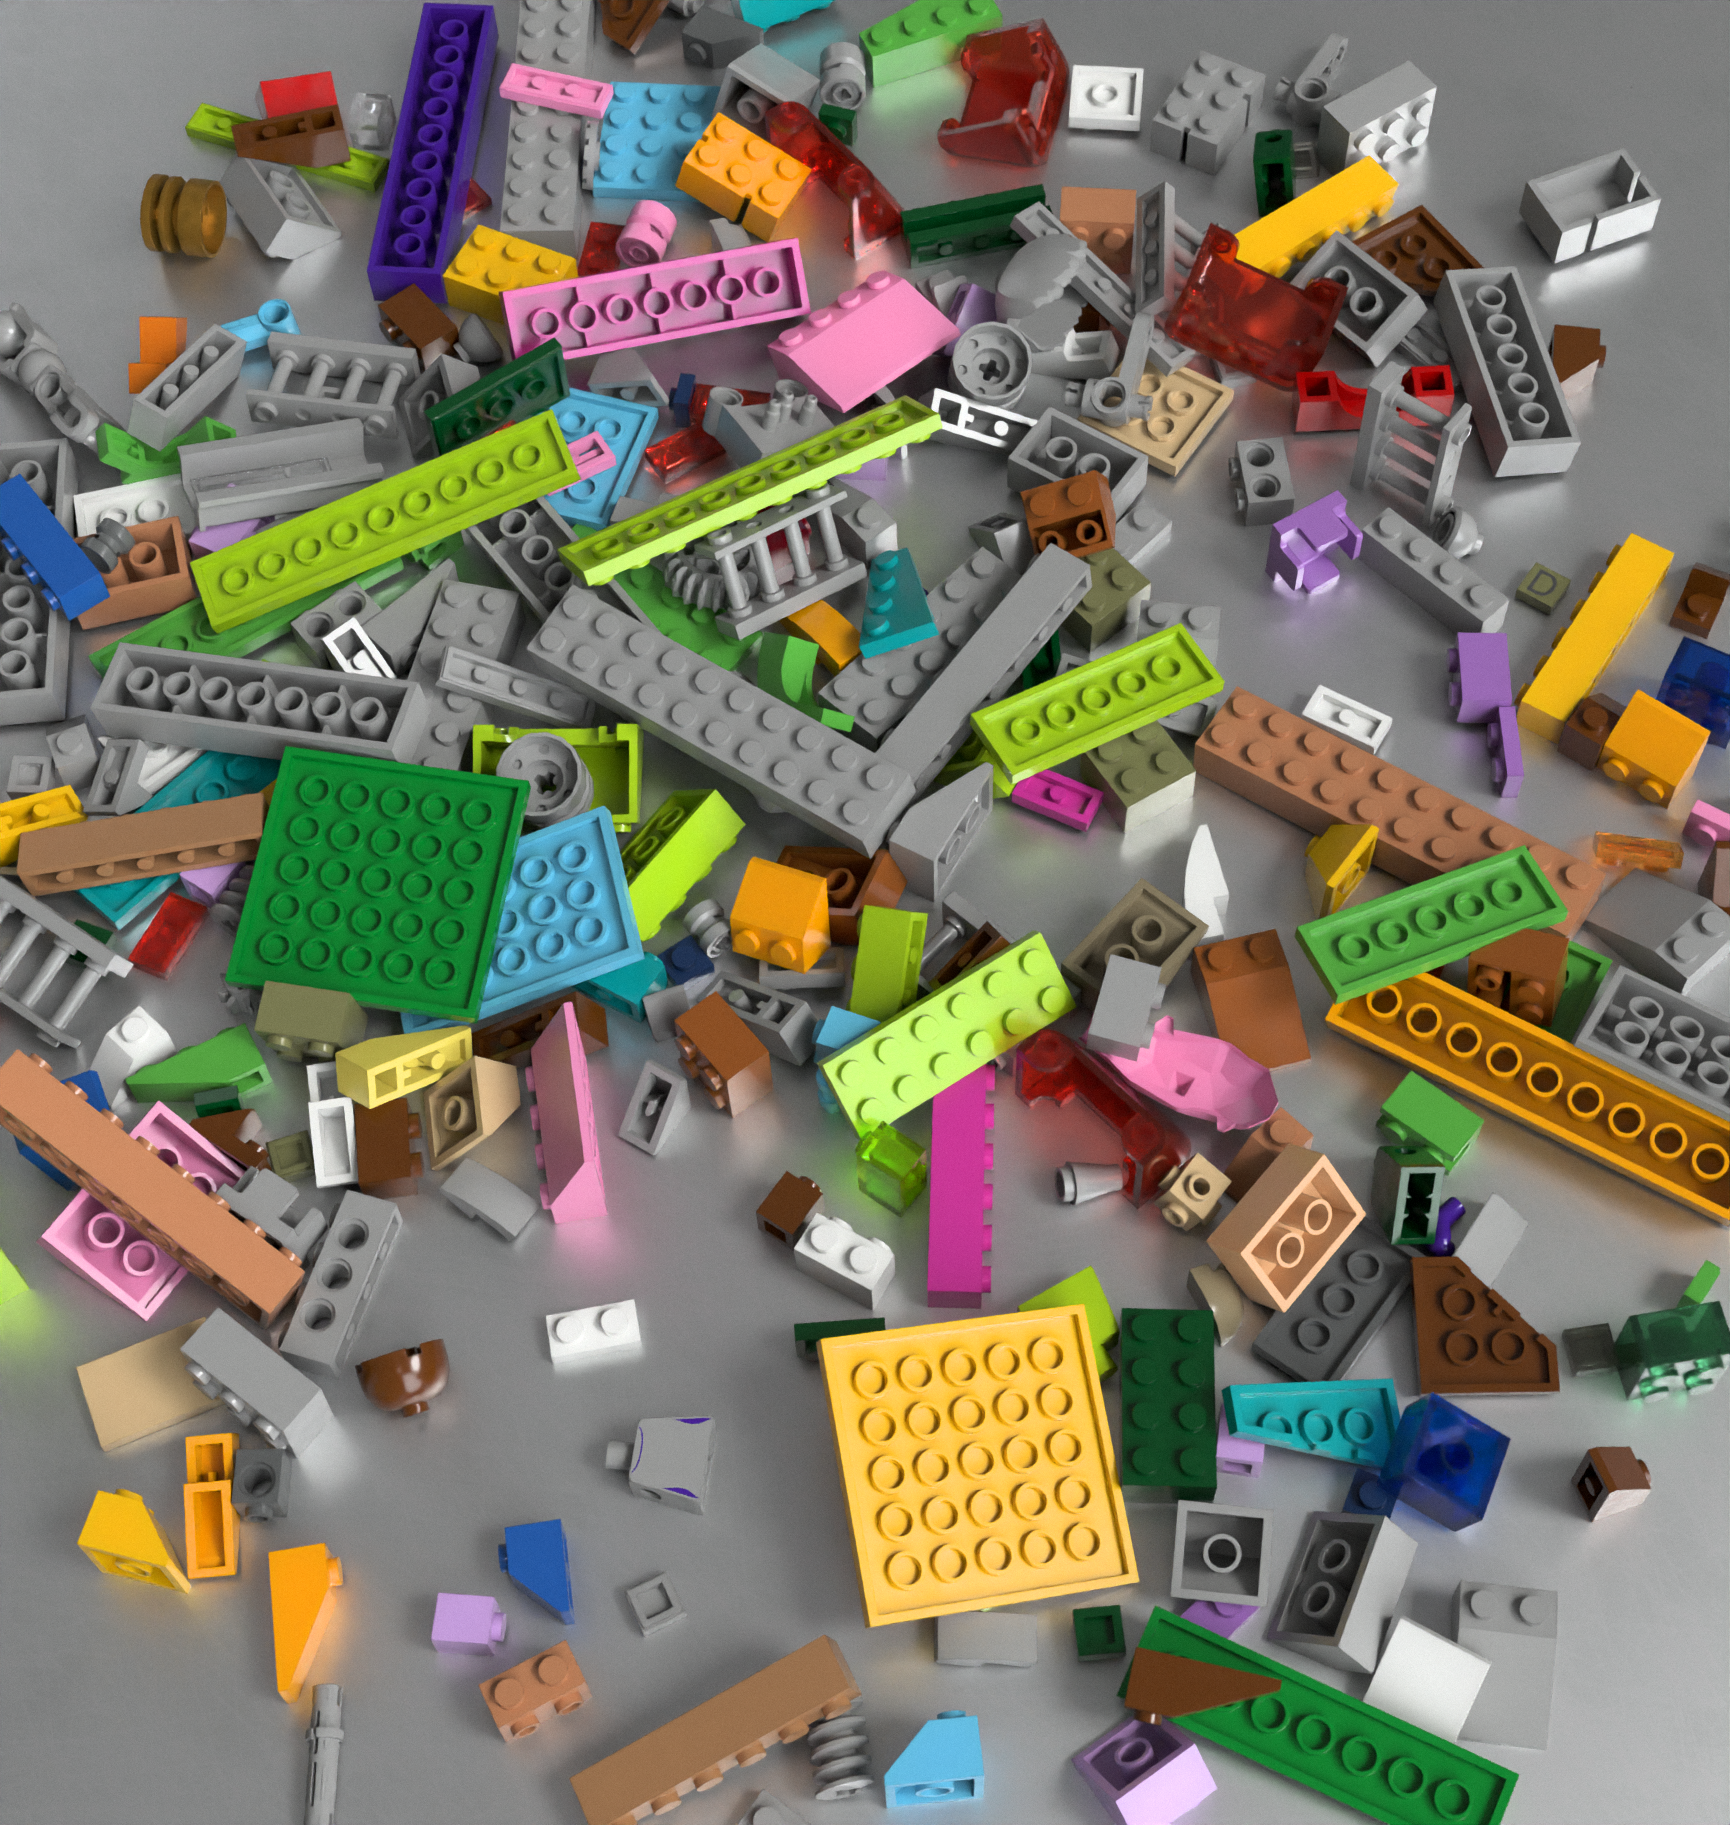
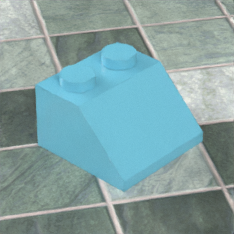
M951 1710L939 1713L937 1720H928L884 1775L887 1808L984 1798V1769L977 1715L966 1716L965 1711Z

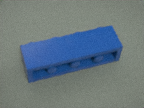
M18 474L1 484L0 534L4 539L0 540L13 561L18 558L21 559L23 564L20 567L33 586L40 583L43 587L40 591L41 595L51 610L55 611L59 608L70 621L110 597L100 572L22 475Z

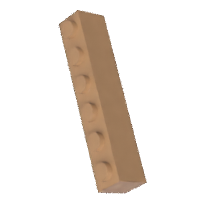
M261 792L23 832L20 834L17 874L30 894L35 897L256 860L270 806Z
M824 1634L569 1779L589 1825H638V1820L652 1812L654 1815H661L673 1810L681 1804L680 1797L696 1788L697 1791H704L719 1784L724 1779L722 1773L738 1764L740 1767H747L760 1761L767 1754L765 1749L780 1740L785 1744L801 1738L809 1732L807 1725L824 1716L825 1719H832L842 1715L852 1707L850 1701L862 1694L838 1643Z

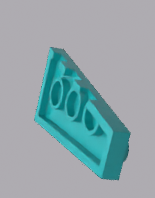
M907 547L898 551H885L871 560L859 648L865 659L940 635L928 605L925 591L921 585V579L915 562Z
M1393 1378L1229 1385L1221 1390L1229 1436L1396 1473H1404L1410 1470Z

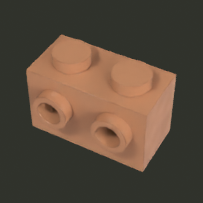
M566 1640L478 1685L505 1742L513 1738L520 1739L530 1735L542 1723L557 1715L564 1716L580 1708L584 1701L592 1698L584 1676Z

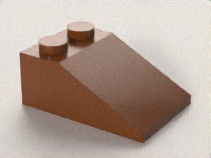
M785 845L776 862L826 878L830 941L841 945L859 946L860 938L857 935V923L860 915L863 913L864 905L895 908L908 882L888 850L877 849L873 857L869 859L852 848Z
M1276 929L1193 948L1190 973L1213 1038L1233 1044L1247 1057L1266 1067L1270 1072L1310 1063L1311 1056L1289 964Z

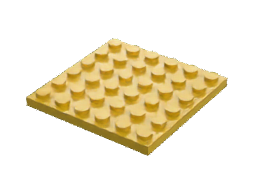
M1084 1304L824 1338L816 1342L865 1629L1140 1582Z

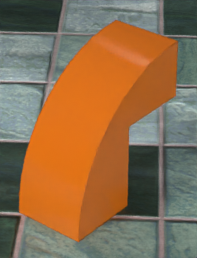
M139 317L140 362L128 363L129 394H140L185 352L187 317Z

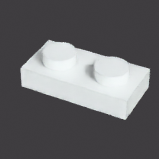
M1322 685L1318 686L1301 714V719L1372 755L1377 751L1393 720L1392 717Z
M634 1299L545 1316L553 1364L642 1347Z

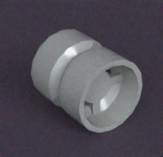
M837 42L825 47L820 54L819 60L820 99L824 104L854 110L861 106L865 100L864 53L858 46L848 42Z

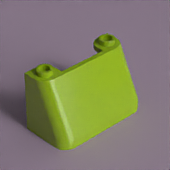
M617 724V728H613V732L607 726L589 729H519L518 727H509L508 732V729L495 728V725H473V773L496 776V768L502 753L514 740L529 733L548 732L565 739L575 748L587 766L594 781V799L589 811L605 806L611 812L615 833H631V826L640 824L644 730L638 724ZM545 785L542 790L543 792L547 790L554 792L557 787L556 785L552 787Z

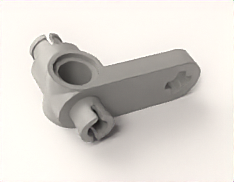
M1334 32L1331 33L1296 83L1284 77L1277 83L1273 99L1287 104L1286 111L1291 113V118L1296 124L1303 127L1319 126L1323 106L1341 97V93L1330 89L1328 81L1344 57L1348 44L1347 37Z
M1136 313L1119 378L1105 377L1101 380L1089 378L1086 385L1070 381L1067 385V389L1070 392L1066 391L1065 406L1081 408L1082 416L1098 419L1102 424L1109 427L1129 424L1131 417L1143 419V421L1149 420L1150 413L1148 411L1152 410L1153 397L1137 394L1154 330L1153 314ZM1110 397H1119L1122 399L1121 402L1114 407H1106L1103 405L1104 402Z

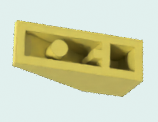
M463 1025L373 1038L336 1052L338 1092L372 1109L441 1080L473 1057L471 1028Z

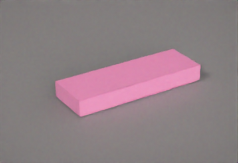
M511 63L499 87L501 98L602 119L614 94L612 84Z

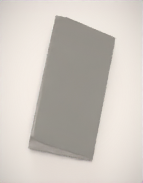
M1492 1192L1453 1257H1459L1471 1268V1272L1490 1288L1529 1223L1502 1197Z

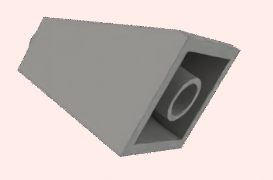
M760 43L727 66L712 117L714 118L720 112L768 143L778 147L812 106L821 80Z

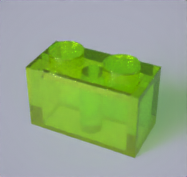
M882 1121L874 1132L867 1131L855 1148L859 1191L902 1218L927 1186L926 1149Z

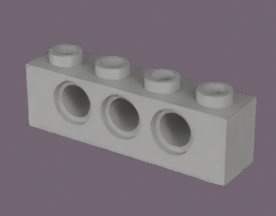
M347 1190L342 1202L336 1203L333 1207L329 1219L330 1231L325 1243L320 1242L315 1249L312 1260L314 1269L308 1283L303 1282L299 1287L295 1300L297 1309L291 1323L287 1322L284 1324L278 1339L281 1355L284 1360L296 1369L338 1381L403 1224V1218L396 1203ZM355 1238L364 1239L363 1243L357 1248H346V1245ZM341 1277L348 1278L342 1287L337 1289L329 1288L335 1279ZM324 1317L331 1318L330 1323L326 1327L318 1330L312 1329L313 1324L317 1320Z

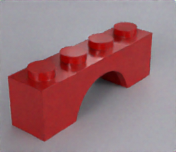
M1450 365L1411 367L1402 377L1401 385L1404 387V392L1450 417L1455 396ZM1335 371L1296 372L1291 401L1295 432L1360 429L1368 389L1356 388L1343 383L1337 377ZM1396 406V411L1399 412L1398 417L1414 426H1428L1427 423Z

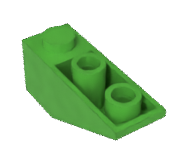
M245 1023L237 1027L223 1029L214 1038L197 1046L185 1047L178 1051L175 1056L158 1064L144 1066L135 1075L125 1079L138 1103L158 1101L194 1102V1093L235 1085L238 1086L240 1095L243 1097L273 1083L270 1073Z

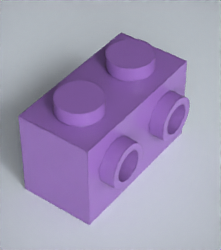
M1458 632L1454 648H1448L1446 653L1447 673H1453L1454 682L1449 684V706H1455L1457 722L1494 723L1498 707H1511L1512 703L1507 633Z

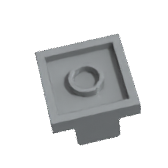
M251 1166L233 1188L225 1183L219 1188L216 1194L231 1206V1209L228 1211L241 1222L249 1219L257 1224L267 1234L264 1239L277 1250L281 1246L289 1249L302 1261L300 1268L304 1271L311 1264L307 1254L326 1232L328 1225L322 1212L317 1208L312 1207L304 1215L290 1206L299 1195L296 1187L267 1168L259 1171Z

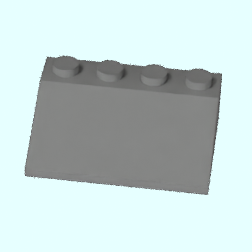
M1620 965L1574 1046L1730 1122V1017Z

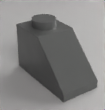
M702 5L681 32L684 58L713 70L727 67L732 61L760 43L764 45L763 28Z

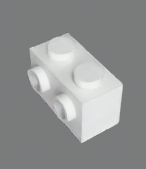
M816 1213L794 1248L796 1270L871 1310H874L895 1276V1256L890 1247L877 1238L869 1237L867 1240L854 1233L849 1224L837 1217H830L828 1219Z

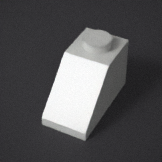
M139 1005L106 1033L89 1070L98 1072L108 1105L114 1110L133 1094L125 1080L126 1078L135 1075L144 1066L158 1064L175 1056L177 1050L167 1031Z

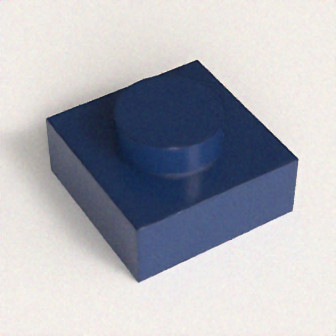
M681 373L677 388H671L668 406L669 410L674 411L676 427L691 428L698 402L696 375Z
M691 935L657 955L665 965L667 978L672 985H683L685 991L715 973L714 964Z
M1357 1468L1341 1513L1381 1515L1390 1519L1402 1485Z

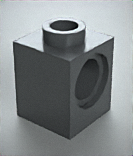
M237 1449L231 1503L239 1515L244 1517L246 1521L268 1523L273 1520V1517H287L292 1462L284 1449ZM263 1480L272 1481L270 1488L265 1493L252 1495V1490L257 1483Z

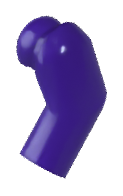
M1450 1197L1439 1206L1434 1244H1423L1426 1251L1432 1252L1433 1257H1451L1455 1252V1245L1451 1241L1450 1227L1466 1213L1462 1203L1455 1197Z

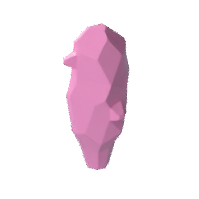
M1168 1015L1155 1023L1149 1050L1140 1048L1137 1062L1095 1051L1116 1070L1130 1087L1179 1113L1215 1122L1217 1130L1223 1133L1233 1128L1237 1130L1249 1129L1269 1120L1278 1105V1098L1269 1069L1247 1057L1231 1043L1204 1035L1174 1030V1020ZM1092 1018L1083 1036L1078 1037L1085 1044H1087Z

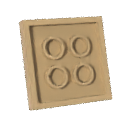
M1146 359L1137 395L1153 397L1152 410L1148 411L1150 413L1148 421L1131 417L1129 424L1109 427L1102 424L1098 419L1084 417L1082 414L1079 415L1077 420L1147 455L1148 464L1175 477L1233 401L1234 390L1185 366L1166 377L1153 363ZM1123 360L1110 377L1119 378ZM1110 397L1104 402L1103 405L1106 407H1114L1117 406L1122 399L1119 397Z

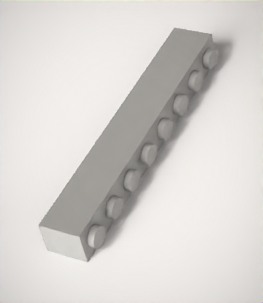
M1052 543L1047 546L1042 554H1036L1029 562L1027 571L1018 582L1010 584L1006 589L1003 600L997 608L984 615L979 624V629L972 638L963 641L959 645L954 659L945 670L941 669L935 674L930 688L922 698H917L910 704L905 718L897 728H892L885 734L880 748L875 754L908 771L916 789L915 795L898 818V821L901 820L974 731L970 725L971 714L999 701L1091 589L1092 581L1089 564Z

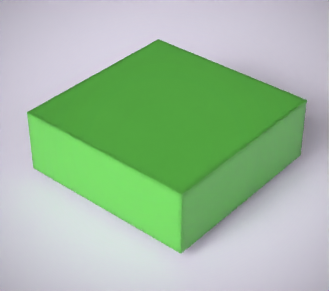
M1706 1260L1684 1292L1674 1311L1687 1319L1689 1317L1692 1318L1721 1273L1719 1271L1720 1268Z

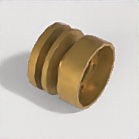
M153 174L147 181L141 201L140 225L145 246L150 251L156 252L166 251L167 253L174 254L179 253L182 249L189 256L215 257L222 247L227 226L226 195L219 181L191 178L186 183L181 176L169 177L164 174Z

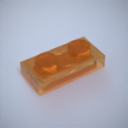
M1595 831L1592 845L1595 857L1601 858V862L1604 864L1624 867L1627 862L1640 863L1647 870L1662 873L1668 872L1669 868L1681 869L1684 856L1679 842Z

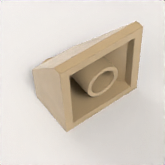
M473 1056L423 1092L431 1170L439 1171L488 1138L521 1105L516 1066Z

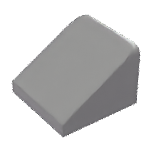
M677 985L642 998L646 1019L656 1042L676 1037L674 1020L690 1009L683 985Z

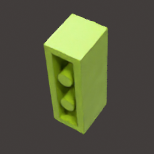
M864 905L863 913L860 915L857 923V935L860 938L858 953L851 965V977L854 980L852 996L848 1000L845 1010L883 1023L916 1002L928 913Z

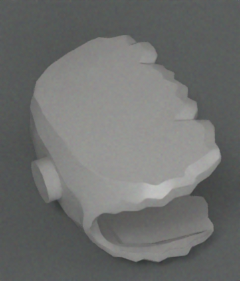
M1053 233L1041 236L1018 250L1006 269L1000 270L995 282L998 323L1008 324L1020 332L1033 351H1053L1055 347H1062L1066 340L1065 335L1072 331L1073 326L1078 323V317L1082 314L1081 308L1086 307L1088 301L1070 284L1071 279L1077 275L1076 270L1080 268L1079 260L1086 257L1085 249L1087 248V242L1084 240L1073 238L1069 234L1059 235Z

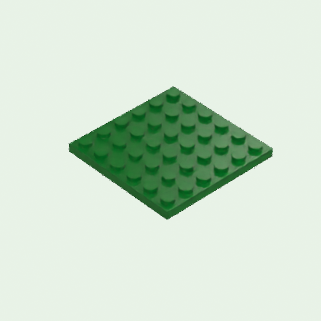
M285 746L225 982L229 986L263 991L265 981H273L346 992L351 994L359 1006L477 1024L530 795L531 785L529 781Z

